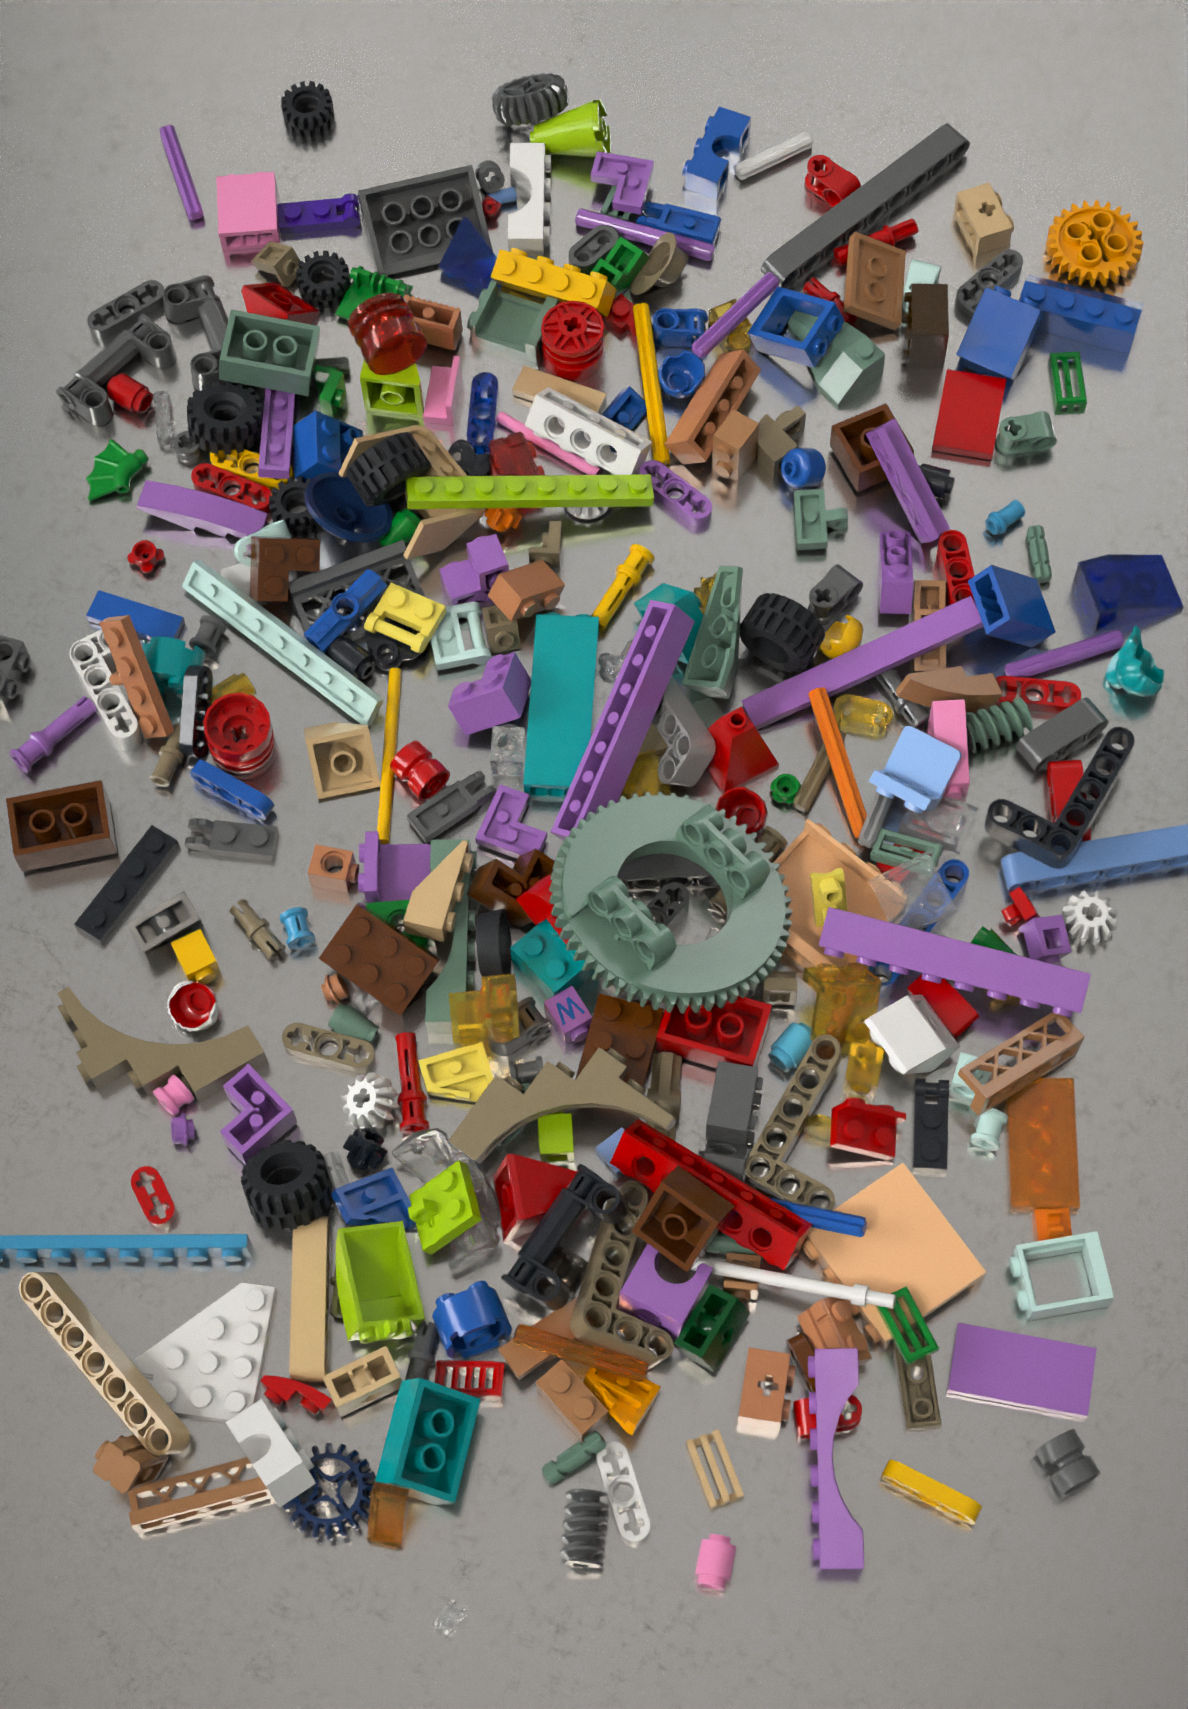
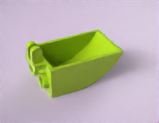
M403 1221L339 1228L336 1240V1280L347 1340H360V1343L367 1344L389 1339H403L413 1335L414 1330L424 1321L425 1316Z

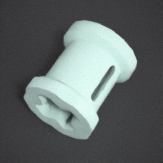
M991 1108L979 1116L980 1119L976 1132L971 1135L970 1142L979 1148L996 1151L1000 1148L998 1139L1002 1125L1007 1123L1008 1116L997 1109Z

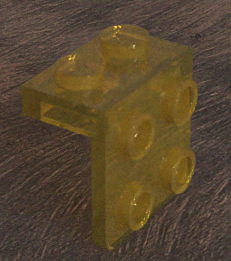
M827 963L818 964V967H805L803 981L817 992L810 1040L813 1042L816 1037L828 1034L835 1037L839 1044L868 1043L871 1041L870 1029L864 1021L877 1012L882 981L870 972L867 966L860 963H849L845 967H836Z

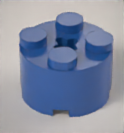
M487 1281L475 1282L467 1290L457 1294L446 1293L435 1301L437 1308L434 1310L432 1318L445 1351L450 1358L455 1359L454 1353H461L463 1359L482 1355L499 1345L497 1339L505 1334L506 1338H508L512 1332V1326L496 1289L489 1287Z

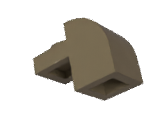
M799 405L791 411L781 413L776 421L768 414L764 415L759 421L756 457L761 466L773 478L781 473V462L785 454L789 450L798 448V445L792 438L805 430L806 413Z

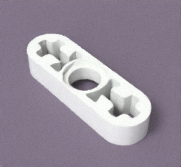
M609 1441L606 1442V1448L597 1454V1465L621 1538L629 1544H640L649 1536L650 1520L627 1449L619 1442ZM613 1450L615 1455H622V1458L618 1459L620 1473L622 1474L627 1470L629 1475H618L611 1481H608L607 1476H614L610 1462H603L607 1458L608 1451ZM620 1483H627L634 1490L633 1497L627 1502H620L613 1495L614 1488ZM638 1504L640 1509H633V1514L636 1522H643L644 1526L640 1527V1534L634 1536L632 1531H625L624 1529L629 1526L627 1512L619 1515L618 1510H628Z

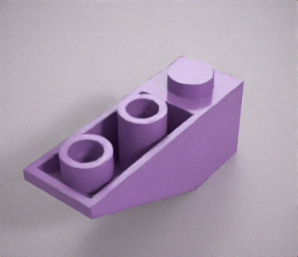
M900 530L880 531L879 611L880 613L911 614L914 581L910 532H902Z

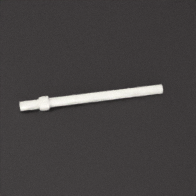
M701 1258L691 1268V1270L696 1271L697 1266L704 1263L713 1268L712 1274L850 1300L852 1305L862 1307L871 1304L894 1309L896 1303V1295L873 1291L866 1285L854 1284L852 1287Z

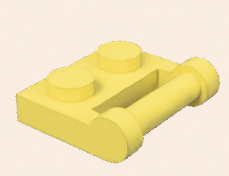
M390 583L373 613H370L367 617L364 629L371 633L379 632L411 646V650L421 654L447 612L446 606ZM387 617L420 632L415 635L383 620Z

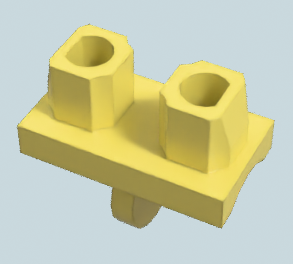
M837 868L828 873H810L814 922L816 927L824 926L828 907L847 911L844 871L842 868Z

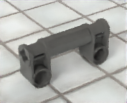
M206 275L168 285L163 291L164 310L167 319L171 322L181 323L200 317L212 345L213 351L199 353L190 362L192 384L199 391H202V385L208 384L209 387H212L215 381H220V385H226V381L219 380V361L228 317L220 297L215 294L213 289L215 285L213 279Z
M141 314L134 326L128 331L123 330L120 335L74 374L75 378L66 386H60L56 389L58 397L68 408L76 411L89 421L90 424L95 426L105 425L112 419L113 411L105 390L100 386L136 354L142 356L158 369L172 366L177 356L170 334L155 324L147 315Z

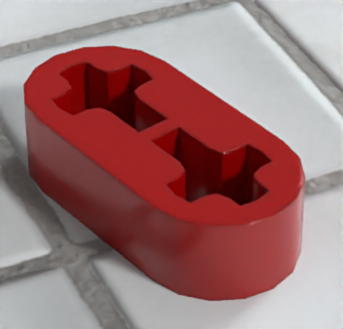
M150 1166L138 1168L131 1176V1186L148 1222L153 1227L158 1229L168 1228L177 1218V1209L164 1181L155 1168ZM146 1176L153 1180L151 1185L155 1192L150 1195L146 1188L141 1186L143 1184L142 1178ZM158 1200L164 1209L168 1208L165 1211L166 1217L162 1219L155 1215L157 1212L153 1203Z

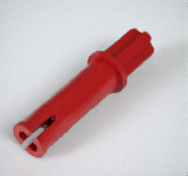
M909 219L892 227L884 225L883 230L870 234L868 237L895 247L896 242L917 234L919 230L916 221ZM849 243L833 249L835 260L840 267L847 264Z

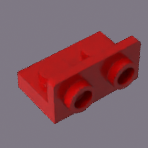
M847 1098L845 1102L832 1108L830 1147L884 1160L893 1159L896 1152V1126L906 1121V1113L895 1111V1108L890 1105L875 1106L866 1104L862 1098Z

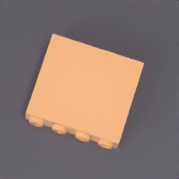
M810 819L805 821L804 830L773 862L780 864L778 873L785 875L782 885L789 887L786 896L791 898L788 908L792 909V914L788 920L792 921V924L788 930L790 935L786 941L787 945L783 953L832 991L844 978L846 970L852 969L858 963L856 962L857 956L844 953L842 959L824 954L825 947L819 946L823 926L816 927L814 922L810 873H828L837 868H842L845 877L847 911L894 923L906 910L909 896H907L906 891L901 885L885 879L874 864L870 862L865 863L857 857L852 847L835 840L824 825L820 823L815 824Z
M901 1163L833 1209V1211L865 1217L867 1229L864 1236L857 1237L811 1227L802 1245V1249L812 1261L816 1259L824 1269L821 1273L826 1282L852 1287L854 1284L869 1286L870 1290L889 1294L907 1286L923 1318L969 1286L974 1288L980 1284L986 1274L985 1269L904 1163ZM903 1298L897 1299L910 1325L916 1324ZM845 1300L852 1309V1316L858 1315L865 1326L862 1329L870 1342L874 1345L878 1342L883 1350L886 1349L893 1338L876 1306L867 1304L866 1307L852 1305L850 1300ZM888 1308L900 1333H903L904 1330L893 1309Z

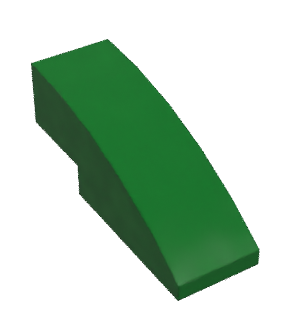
M620 236L606 259L600 258L592 271L608 277L607 281L617 289L615 299L628 288L650 257Z

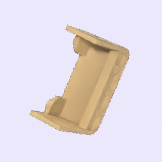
M418 425L355 438L338 473L341 478L347 477L346 473L350 465L368 448L391 435L410 432L431 463V467L424 477L467 476L435 435L427 428ZM486 508L417 509L425 520L420 521L403 556L406 559H411L446 549L483 516Z

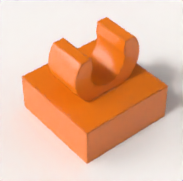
M1069 1208L1034 1210L1036 1242L1072 1235Z

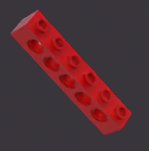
M637 1119L623 1132L610 1161V1164L620 1169L624 1175L633 1177L649 1187L654 1193L662 1180L679 1165L734 1205L719 1231L734 1239L740 1246L762 1256L769 1264L778 1266L783 1270L798 1256L812 1227V1224L640 1119Z

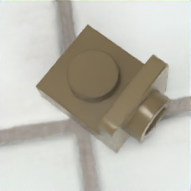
M269 241L251 260L256 269L275 274L284 287H289L297 277L296 269H299L298 264L300 263V259L293 247Z
M549 521L548 533L543 532L542 547H529V564L543 560L551 569H560L563 537L562 521Z
M497 605L481 608L490 652L498 653L520 648L521 643L517 620L510 621Z
M772 971L770 975L768 974L763 982V1002L767 1004L796 1005V973L793 971Z

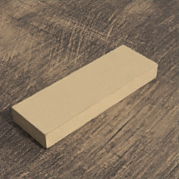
M523 366L512 388L513 395L534 401L536 394L550 387L599 414L607 400L606 393L527 366Z

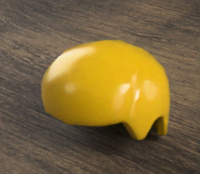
M846 615L845 618L848 620V623L835 621L825 632V638L818 650L828 658L833 659L859 647L864 631L863 625L859 620Z

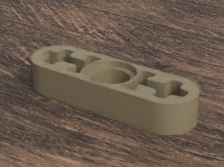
M292 1023L282 1033V1042L286 1051L296 1057L355 1073H366L376 1063L373 1046L368 1041L303 1023ZM298 1033H302L305 1041L313 1043V1051H310V1044L299 1041L297 1046H293L292 1039L290 1038H296ZM328 1040L335 1041L338 1044V1050L330 1056L323 1055L320 1052V1046ZM348 1045V1052L359 1055L361 1050H365L368 1059L363 1058L360 1063H356L353 1055L345 1053L344 1046Z

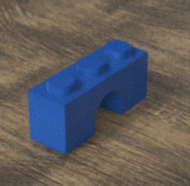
M719 106L714 117L710 116L708 118L703 138L699 137L696 141L693 151L694 156L691 160L687 159L683 167L682 176L685 177L686 190L715 200L719 198L728 180L729 160L720 158L717 155L729 153L740 156L750 137V116Z

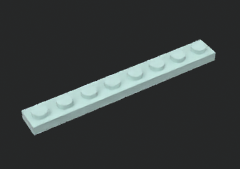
M193 561L183 582V589L361 725H372L384 701L381 696L203 561Z

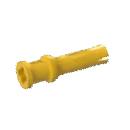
M632 544L629 548L630 554L624 563L617 566L615 580L591 615L592 617H599V631L606 629L607 624L620 607L631 587H635L641 582V575L647 565H651L654 562L655 557L647 548L639 544Z

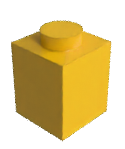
M201 929L171 942L175 955L188 981L192 980L193 982L208 984L215 979L216 975L221 974L218 963Z

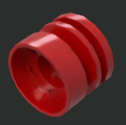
M579 301L562 302L549 309L543 317L541 325L542 352L545 367L552 375L571 382L587 380L597 374L603 366L605 358V336L602 316L593 306Z
M241 692L226 694L216 699L207 709L203 720L205 737L215 763L225 771L235 774L253 773L264 767L271 759L275 748L270 714L264 703L253 695Z

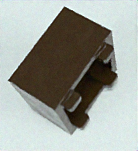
M911 284L910 292H906L904 296V302H909L908 312L903 313L901 319L903 324H907L905 331L907 350H903L902 359L908 360V368L944 369L949 338L948 284Z

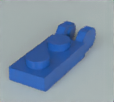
M648 201L644 203L642 210L646 216L642 215L636 221L637 224L714 245L721 227L722 218L667 203L663 205Z

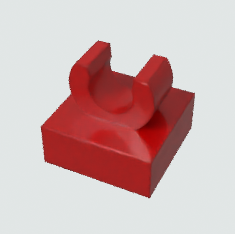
M1020 886L1009 893L1015 904L1009 905L1001 911L1011 926L1016 925L1023 919L1028 922L1033 918L1040 917L1027 894Z

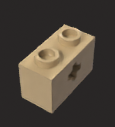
M990 183L957 192L954 211L976 255L1008 246L1011 233L1014 231L1013 220L1010 215L1005 214L1002 208L1001 197L998 192H994Z
M387 1346L322 1376L340 1417L398 1390L402 1381Z

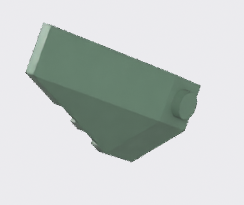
M794 311L787 322L794 340L803 342L818 317ZM844 321L841 330L835 335L825 355L821 357L815 368H810L818 388L839 407L883 375L885 353L865 334Z
M719 566L681 684L708 697L729 699L735 685L739 659L743 568L739 566Z

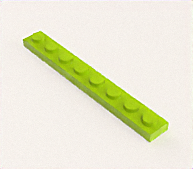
M651 474L410 477L406 479L408 509L653 506L654 502Z

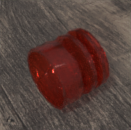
M390 292L373 296L358 305L349 317L348 329L354 337L356 345L361 348V354L369 369L374 374L391 375L406 370L415 364L426 350L427 339L419 324L414 320L413 313L409 309L406 300L400 294Z

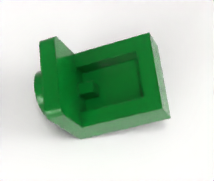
M316 365L313 370L315 383L318 387L323 388L319 397L321 411L323 414L334 418L337 409L342 408L346 398L343 372L333 367Z

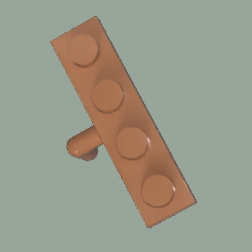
M116 616L104 619L99 624L117 669L109 677L110 683L114 686L124 685L128 699L139 722V727L145 738L167 737L174 732V728L130 616Z

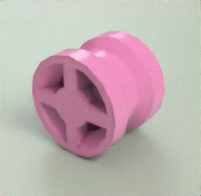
M174 1074L168 1078V1083L163 1088L158 1087L153 1091L157 1100L173 1117L180 1112L182 1105L185 1103L190 1104L195 1099L183 1082Z

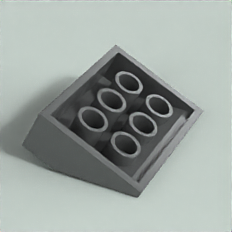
M472 165L358 190V200L377 272L381 276L383 274L390 276L493 252Z

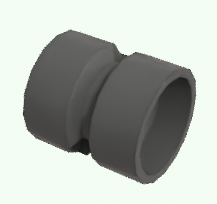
M1075 1429L1068 1430L1054 1437L1035 1451L1043 1467L1046 1470L1053 1471L1051 1480L1061 1496L1076 1491L1101 1474L1092 1457L1082 1453L1085 1445Z

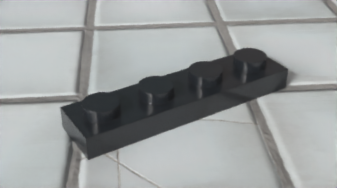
M151 825L74 923L76 929L103 945L179 847L178 840Z

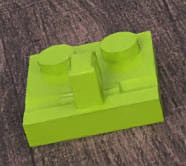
M460 1160L428 1181L422 1188L409 1195L411 1206L407 1208L409 1217L416 1223L422 1251L432 1255L482 1220L468 1164Z

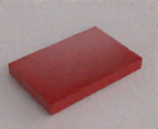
M947 369L932 450L992 460L1006 379Z

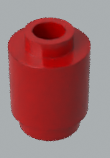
M125 373L113 376L108 382V398L132 413L138 412L143 414L149 409L153 401V394L144 384Z

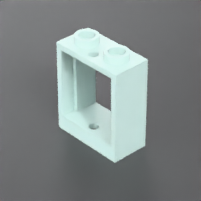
M1098 1231L1019 1244L1014 1249L1013 1257H1009L1012 1277H1018L1021 1289L1017 1290L1018 1305L1021 1311L1026 1310L1028 1321L1109 1307L1114 1299ZM1081 1251L1092 1296L1037 1305L1027 1261Z

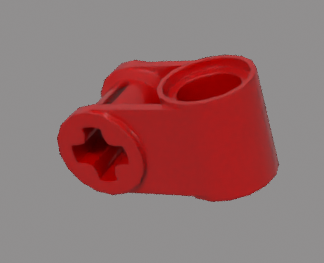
M815 155L809 159L807 164L809 173L805 177V187L826 201L832 208L861 187L860 181L853 173L846 171L829 157Z
M851 1395L845 1404L848 1406L849 1411L855 1412L851 1413V1419L845 1420L843 1414H840L835 1433L851 1431L859 1425L862 1405L856 1396ZM808 1397L793 1402L798 1438L810 1439V1428H817L816 1414L809 1413Z

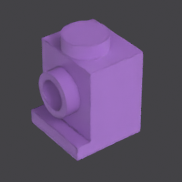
M1063 915L1033 918L1019 927L1020 934L1024 933L1031 959L1059 965L1061 964V958L1072 953Z

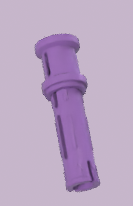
M86 696L81 697L80 700L41 732H32L29 735L30 739L17 750H10L9 754L12 760L23 772L28 774L32 770V765L43 756H50L54 750L53 747L84 720L97 712V708L89 698L87 699Z

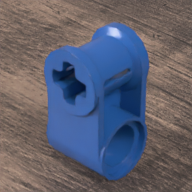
M699 308L659 309L655 312L652 322L654 343L660 347L692 348V344L706 332L705 324L708 321V313Z

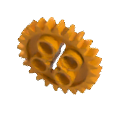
M1085 200L1083 201L1082 208L1073 203L1070 212L1062 209L1061 216L1054 217L1053 225H1050L1046 246H1048L1047 256H1053L1051 264H1060L1059 274L1068 271L1069 281L1075 276L1079 277V285H1082L1085 280H1089L1091 287H1094L1096 281L1100 280L1101 284L1105 287L1108 279H1111L1116 284L1120 275L1127 278L1129 270L1134 271L1137 262L1140 261L1144 241L1141 240L1142 231L1137 230L1138 222H1129L1130 213L1122 216L1120 215V206L1113 211L1110 209V202H1107L1104 207H1100L1098 200H1095L1094 206L1089 207Z

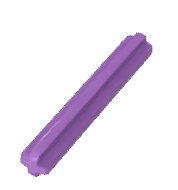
M170 124L162 126L159 130L188 218L193 221L201 219L204 215L175 128Z
M771 272L766 273L692 344L693 353L699 358L706 357L779 286L778 277L774 276Z
M1120 630L1106 632L1005 665V675L1026 678L1121 648L1124 638Z

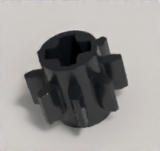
M363 1128L361 1132L355 1129L353 1135L349 1134L343 1145V1148L349 1151L347 1155L349 1164L359 1170H368L369 1167L375 1169L378 1163L381 1164L388 1150L381 1147L384 1142L382 1135L370 1128Z

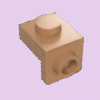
M726 1253L727 1263L760 1269L761 1256ZM724 1276L723 1291L737 1297L742 1303H748L750 1299L757 1300L759 1283Z

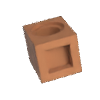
M315 844L307 874L313 887L349 893L351 882H357L360 865L356 864L353 851ZM333 866L343 867L337 873L328 872Z

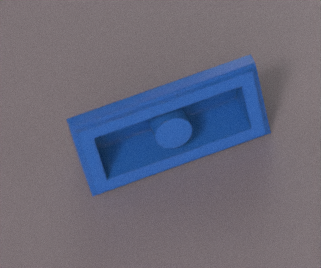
M629 386L619 392L602 415L632 431L647 412L646 402Z

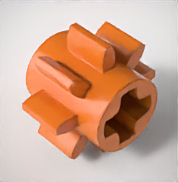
M486 508L484 514L487 517L486 524L499 532H506L510 527L516 529L522 518V515H520L521 510L518 508Z

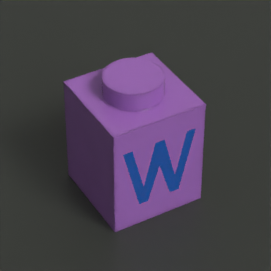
M573 986L544 1001L545 1014L565 1045L572 1041L577 1043L587 1038L592 1015Z

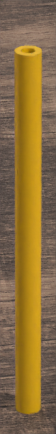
M390 668L388 678L377 824L381 844H388L390 836L394 773L390 770V764L396 754L402 670L399 668Z

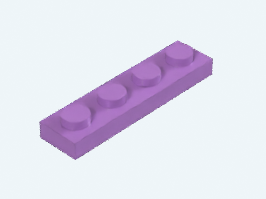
M265 388L258 477L289 479L296 394Z

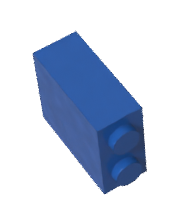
M995 286L994 290L986 287L956 355L1011 380H1015L1044 313L1038 309L1040 304L1023 297L1020 302L1010 297L1012 292L999 286Z
M990 565L968 580L986 635L1034 647L1056 632L1037 579Z

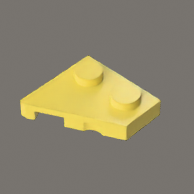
M483 1042L418 1060L428 1095L477 1102L493 1080Z

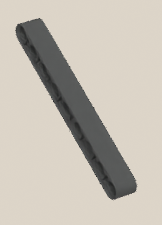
M950 124L942 125L770 254L763 262L761 272L764 275L771 272L779 279L778 287L789 289L833 256L834 248L848 244L849 237L854 232L862 234L960 160L969 149L970 142Z

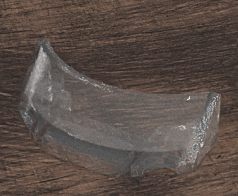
M439 1128L412 1133L392 1151L394 1158L408 1167L424 1185L460 1160L468 1164L482 1220L450 1242V1261L448 1266L453 1271L498 1246L500 1237L497 1235V1223L501 1221L499 1203L495 1191L479 1163L448 1142L447 1133Z

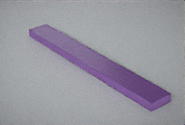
M969 596L741 700L742 705L756 729L763 728L811 706L808 693L815 688L824 687L827 690L828 696H833L984 627L977 606L972 597Z

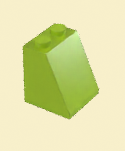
M374 317L360 373L365 411L423 418L424 403L421 381L405 323L403 320H397L392 317Z

